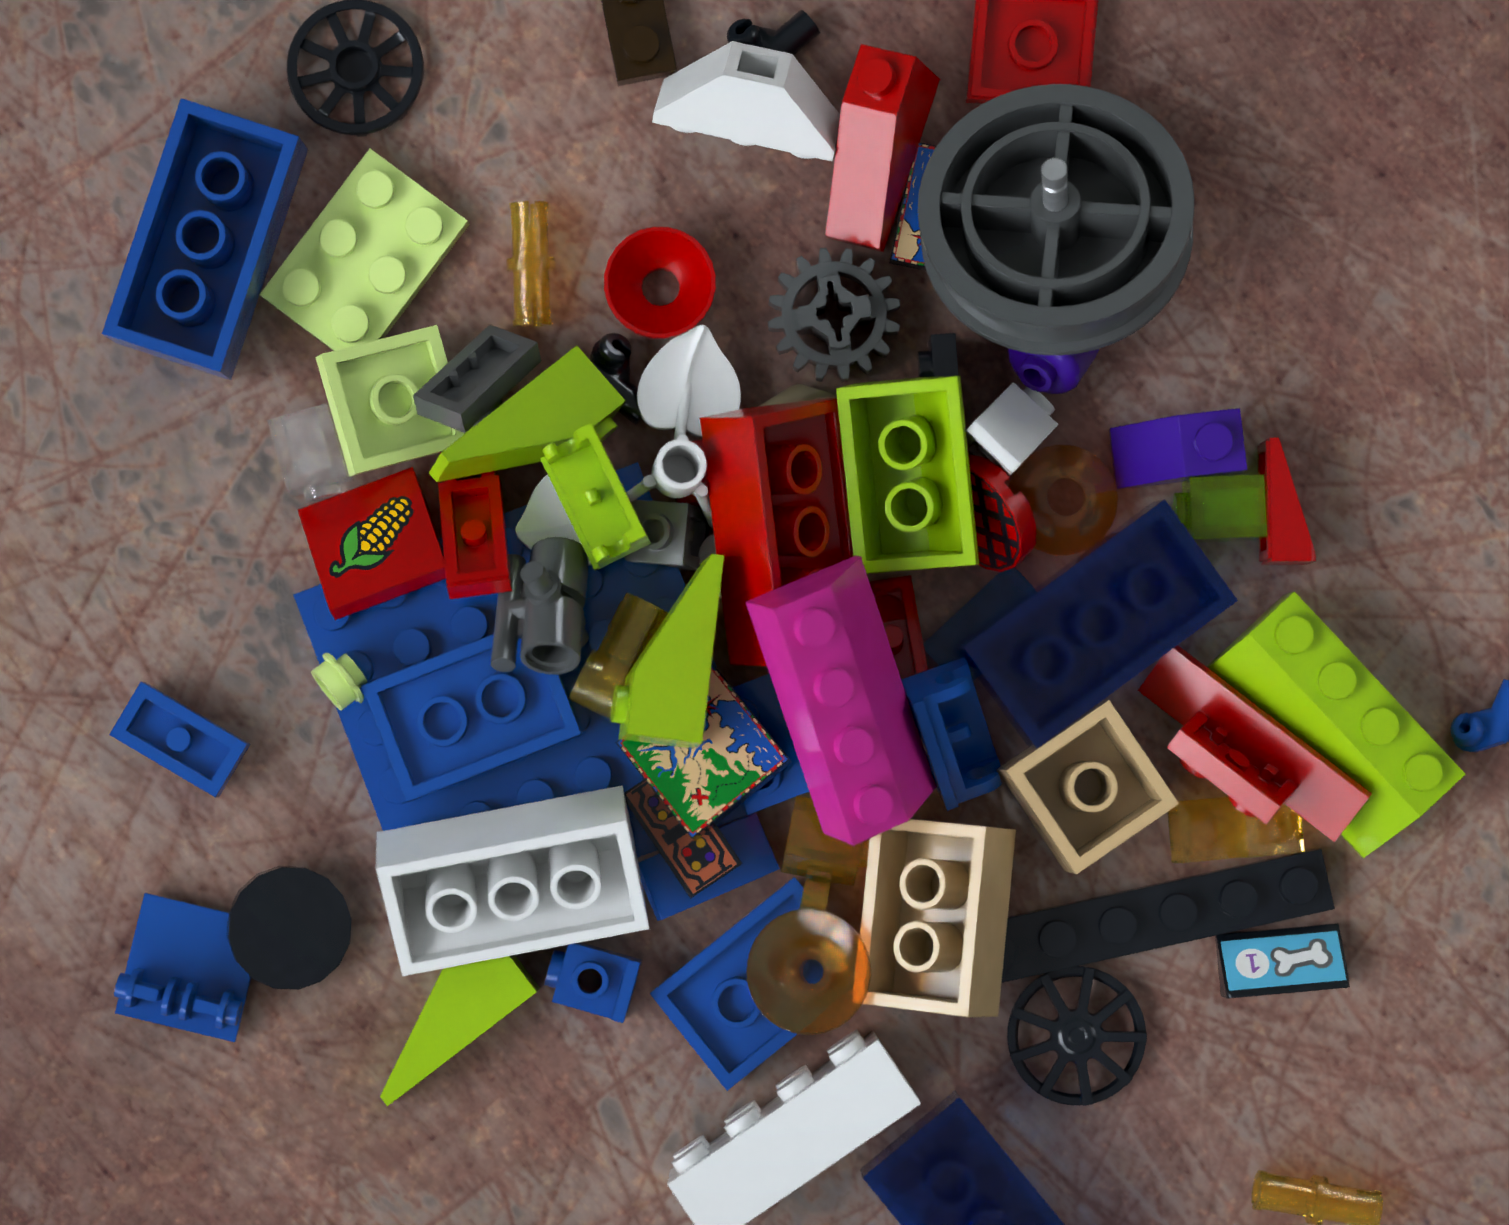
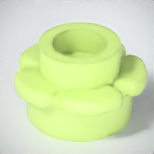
M324 653L322 657L325 661L313 669L311 674L325 695L341 711L353 701L362 703L364 696L360 688L362 687L361 685L368 682L359 667L345 653L337 660L332 654Z

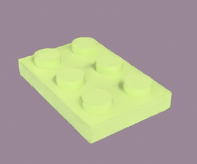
M369 148L259 295L333 351L385 338L470 224L465 218Z

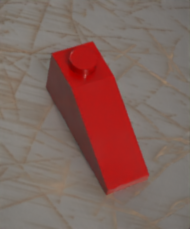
M864 44L860 45L841 104L825 236L829 239L884 252L940 82V78L916 56Z

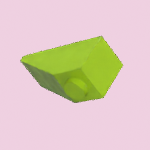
M576 345L442 451L429 474L436 482L538 463L541 462L540 458L544 456L542 452L544 447L551 443H555L557 446L574 438L575 430L589 423H592L601 442H603L618 428L613 418L626 400Z
M711 554L700 564L627 674L625 686L615 685L610 718L611 722L620 723L618 739L691 749L702 744L724 555Z
M516 955L444 968L441 971L380 1095L387 1106L540 989Z

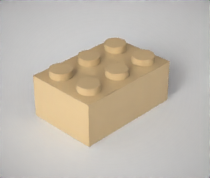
M910 819L901 825L870 838L854 1003L962 1017H998L1016 830Z

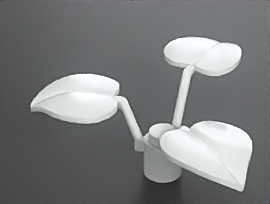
M706 325L696 326L683 335L670 340L652 358L640 378L637 389V404L642 419L652 428L659 430L675 429L674 440L665 444L659 451L652 466V474L645 476L640 483L626 493L631 502L655 487L662 494L671 498H683L693 494L696 496L709 526L713 529L710 498L707 494L708 488L701 482L706 472V458L700 447L689 441L686 431L702 438L700 418L738 410L741 402V390L734 368L718 347L711 331ZM547 474L535 487L515 529L517 538L530 550L539 540L551 537L568 538L581 543ZM714 533L707 537L700 547L698 557H700L699 566L709 555L716 554Z

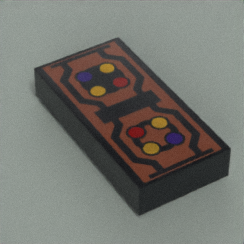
M645 779L624 793L627 805L690 899L742 864L717 825L712 827L698 840L694 841L691 839Z

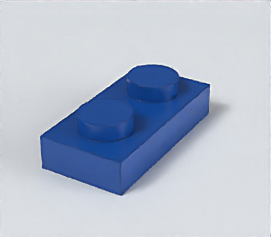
M142 681L109 734L215 798L220 797L250 746L246 741Z

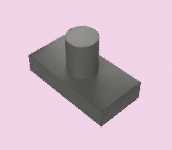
M487 326L413 395L417 414L466 433L502 405V398L541 362L538 343L496 326Z

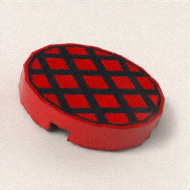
M968 454L979 557L978 565L987 570L1004 572L1020 564L1036 545V522L1025 495L1021 491L1014 495L1011 489L1004 483L1010 479L1007 473L1000 466L982 456Z

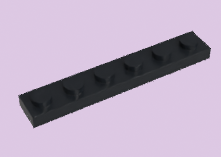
M1320 848L1008 916L1001 983L1333 910L1335 907L1322 850Z

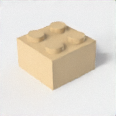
M1110 700L1095 701L996 769L1063 870L1076 875L1179 804Z

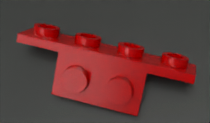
M1175 642L1167 648L1137 690L1183 725L1167 746L1171 752L1179 757L1181 765L1194 776L1208 779L1226 793L1230 802L1237 810L1247 816L1257 817L1266 825L1285 804L1335 842L1372 795L1366 788Z

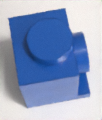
M582 942L569 944L566 952L554 949L544 985L556 988L552 999L554 1003L624 1023L642 959ZM595 969L600 973L602 977L600 989L594 992H587L581 988L578 979L583 970Z

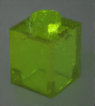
M1264 474L1188 478L1182 482V492L1173 494V522L1175 530L1184 529L1185 543L1255 541L1267 537Z

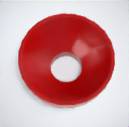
M650 227L629 235L614 249L608 259L604 273V291L612 313L625 328L637 335L650 339H669L683 335L696 327L705 318L715 296L716 275L712 260L707 251L695 238L671 227ZM655 271H668L679 282L678 296L667 305H653L643 295V282L649 274Z

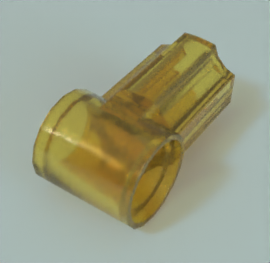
M626 592L609 623L608 630L598 651L593 649L571 691L569 700L611 720V704L615 685L625 686L627 674L668 612Z

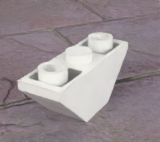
M731 41L664 78L654 109L652 123L670 126L684 133L698 132L726 138L744 146L758 145L786 151L804 159L818 158L832 161L837 143L840 114L793 54Z

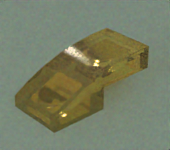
M1228 796L1180 800L1177 806L1167 812L1172 863L1252 858L1305 852L1302 817L1285 804L1267 825L1257 817L1247 816L1237 810L1230 802Z

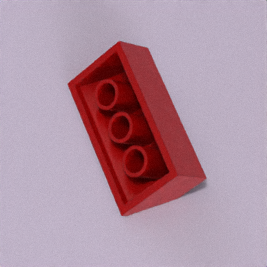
M837 398L743 408L700 418L716 554L724 555L720 588L731 665L767 667L746 605L747 601L853 557Z

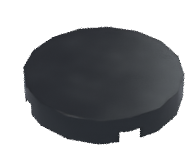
M277 866L256 874L238 890L229 911L226 937L234 959L252 979L274 989L299 990L321 982L340 965L350 944L352 918L344 896L328 878L305 867Z

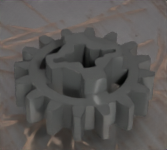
M820 248L818 264L813 266L803 256L796 259V266L799 275L794 278L789 274L781 273L778 277L779 284L787 291L785 296L770 295L768 305L775 310L782 311V316L768 321V329L771 332H784L785 337L777 344L776 351L779 355L788 353L791 350L797 353L793 365V370L796 372L801 371L808 363L815 365L816 381L819 382L823 381L828 369H836L840 381L848 382L850 366L855 364L865 374L872 371V364L869 355L873 352L878 356L886 358L890 352L886 342L881 339L882 335H898L900 328L899 324L887 319V314L899 310L901 306L900 299H885L883 295L891 286L892 279L890 276H885L874 280L870 275L872 274L875 260L869 258L860 267L852 264L853 253L852 249L848 248L843 252L840 261H831L827 248ZM840 276L858 283L868 295L855 296L841 286ZM816 280L818 293L811 303L798 306V309H793L795 300L802 289ZM828 289L831 290L833 301H836L838 309L840 311L849 310L850 315L843 318L839 334L840 342L836 340L835 329H831L829 320H818L817 317L825 312L829 295ZM875 321L869 338L860 347L852 351L850 337L856 328ZM798 334H813L827 344L828 355L810 348L802 341Z

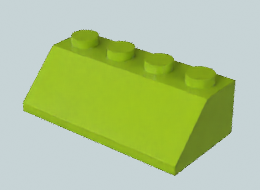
M1295 591L1282 595L1207 666L1211 671L1372 793L1341 834L1362 858L1368 856L1420 818L1466 775Z

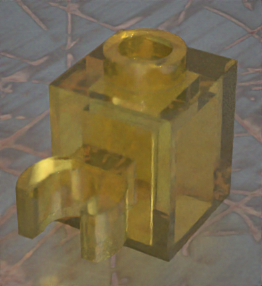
M796 796L781 872L805 877L798 915L823 919L830 883L854 886L859 867L867 868L870 838L853 846L824 834L812 798Z

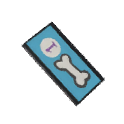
M1338 923L1226 933L1215 936L1220 993L1224 998L1350 987Z

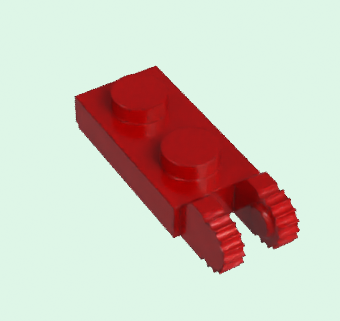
M497 471L482 473L479 478L464 480L456 478L438 483L445 575L449 598L457 599L512 591L503 491Z

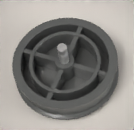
M1048 84L1014 90L991 99L965 115L946 133L933 151L921 179L918 194V220L921 233L922 256L933 288L940 300L960 322L976 334L1009 349L1039 355H1069L1093 351L1114 344L1144 327L1161 312L1178 290L1191 258L1194 190L1190 171L1180 148L1167 130L1149 113L1136 104L1104 90L1071 84Z

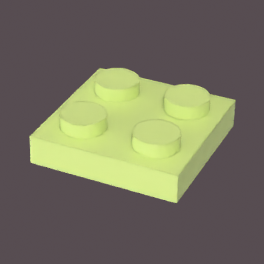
M437 325L323 353L316 357L349 477L440 453L465 434L417 414L413 395L448 363Z

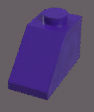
M1240 408L1176 415L1109 429L1116 490L1234 477L1247 470Z

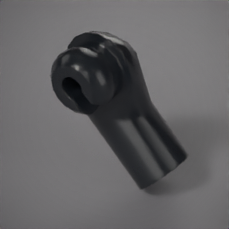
M800 10L777 30L753 25L750 19L737 20L729 27L727 40L729 43L734 41L795 55L820 34V30L810 16L803 10Z
M609 333L595 343L590 355V361L626 400L618 412L637 425L642 417L637 404L638 388L630 383V355L632 347L625 336L618 333Z

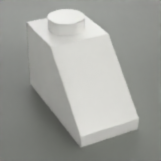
M1013 382L966 430L968 451L972 455L982 456L1000 466L1010 477L1059 425L1050 417L1055 411L1054 406L1040 392L1031 390L1028 387L1021 390Z

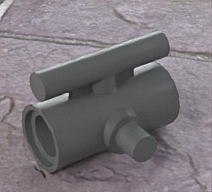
M551 537L539 540L532 546L530 561L527 564L524 557L517 554H509L512 591L498 593L491 654V667L497 671L509 672L515 669L518 639L522 638L520 658L522 663L529 669L544 674H563L574 670L579 665L581 648L589 639V633L585 629L586 619L583 610L586 600L589 558L581 543L568 538Z

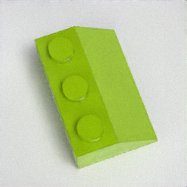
M915 377L854 383L836 388L853 557L861 556L866 573L979 564L961 377Z

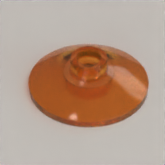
M819 909L793 910L772 920L756 937L747 961L748 987L758 1009L776 1026L792 1033L804 1035L829 1032L849 1021L862 1006L871 982L870 956L859 933L843 918ZM811 959L819 961L823 967V976L815 984L809 983L803 976V966Z

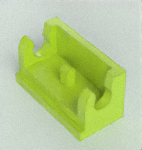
M589 423L575 430L574 438L557 446L555 443H551L544 447L542 450L544 456L540 460L593 569L596 571L651 544L595 428L592 423Z

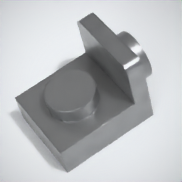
M647 500L632 501L631 503L651 544L624 558L634 563L660 564L681 570L696 571L700 562V557H698L699 550L704 540L708 537L709 524L701 507L688 503Z

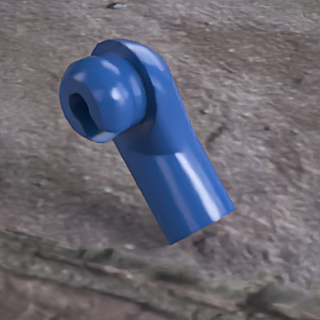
M1503 679L1491 708L1469 714L1466 712L1455 717L1451 723L1450 733L1458 748L1463 751L1477 753L1509 742V680Z

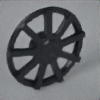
M341 0L328 4L314 12L297 30L290 44L287 56L289 87L301 110L320 127L343 135L367 136L368 134L388 128L398 120H402L415 102L424 80L423 54L412 28L398 13L385 5L370 0ZM365 10L357 40L349 41L336 14L337 12ZM376 14H379L391 21L399 31L377 47H371L369 40ZM324 18H327L339 44L334 51L306 39L311 29ZM407 41L412 55L413 67L384 65L381 62L383 56ZM300 48L328 61L329 68L317 73L298 76L297 61ZM380 77L411 79L407 92L399 103L379 84ZM333 81L335 88L320 109L316 110L305 97L302 88ZM366 91L373 92L391 111L379 119L365 122L364 93ZM345 93H350L353 97L354 124L328 118Z
M1076 966L1045 973L1032 981L1023 990L1016 1000L1009 1017L1007 1042L1010 1057L1017 1072L1035 1092L1060 1104L1086 1106L1113 1096L1130 1083L1141 1064L1147 1042V1032L1141 1008L1134 995L1124 984L1101 970ZM1066 977H1082L1078 1003L1075 1009H1069L1066 1006L1053 981ZM1093 979L1104 983L1118 994L1094 1014L1088 1011ZM1043 987L1058 1012V1017L1055 1020H1050L1024 1010L1032 996ZM1126 1004L1133 1020L1134 1031L1104 1030L1102 1022ZM1022 1020L1049 1031L1050 1038L1041 1043L1019 1049V1021ZM1104 1042H1134L1131 1057L1124 1069L1102 1051L1101 1047ZM1049 1051H1055L1057 1059L1044 1081L1040 1082L1027 1068L1024 1060ZM1096 1059L1116 1079L1107 1086L1091 1092L1087 1067L1088 1060ZM1069 1062H1073L1076 1065L1080 1094L1063 1093L1052 1089Z

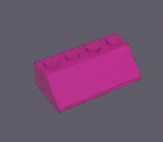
M861 556L851 557L747 601L746 605L823 833L854 846L909 821L936 789V784Z

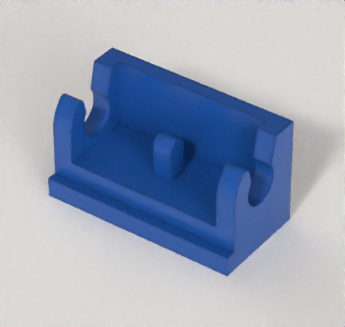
M965 657L901 679L936 788L947 811L959 807V803L987 794L1000 787L1002 781L996 769L1001 765Z

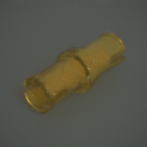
M529 201L509 203V209L511 210L512 257L506 258L507 272H513V327H528V325H532L531 302L533 304V327L552 326L549 271L555 270V257H549L547 212L549 202L534 201V204L530 205Z
M1258 1170L1252 1187L1251 1203L1254 1210L1261 1211L1263 1209L1304 1216L1308 1224L1321 1225L1324 1220L1350 1225H1379L1383 1210L1381 1191L1330 1184L1328 1177L1313 1175L1310 1180Z

